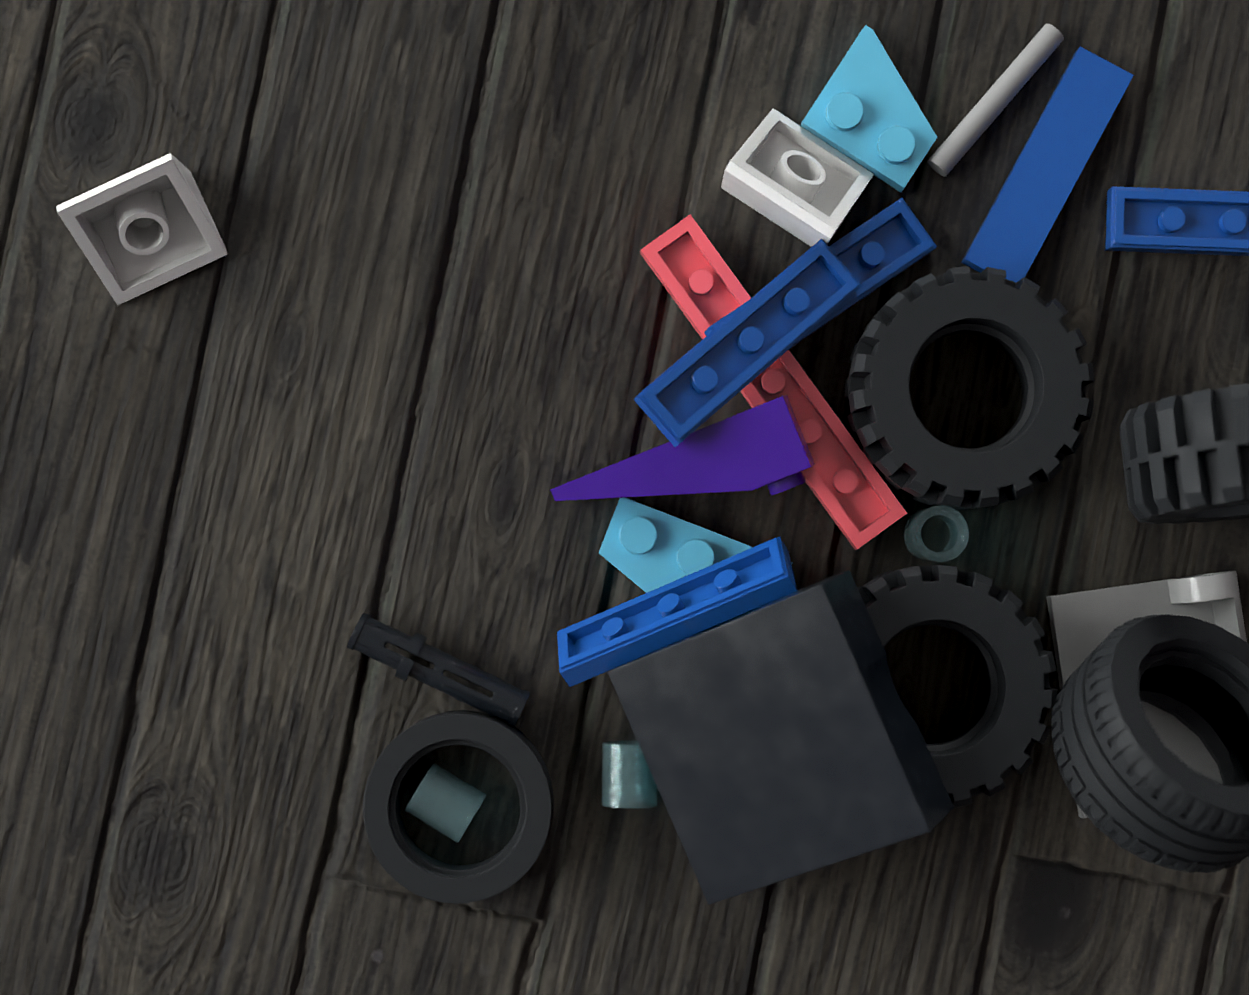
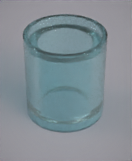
M942 505L917 511L909 518L904 529V541L908 550L914 557L925 562H945L958 557L964 551L969 539V529L964 517L957 510ZM930 517L942 519L950 529V541L946 548L940 552L928 549L921 538L922 526Z
M638 741L602 742V806L614 808H649L657 806L658 787Z
M434 763L420 783L405 811L458 843L487 794Z

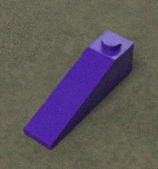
M784 395L694 431L676 447L669 441L550 489L554 501L752 491L767 485L772 496L805 483L806 480L802 471L812 467L815 463L787 395Z

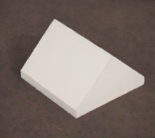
M773 108L728 163L724 171L721 188L812 247L820 239L827 245L829 244L874 174Z
M171 153L56 206L58 215L117 305L228 255L191 171Z

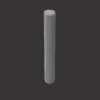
M1045 24L929 158L927 162L935 172L943 177L948 175L1061 44L1064 37L1056 27L1051 24Z

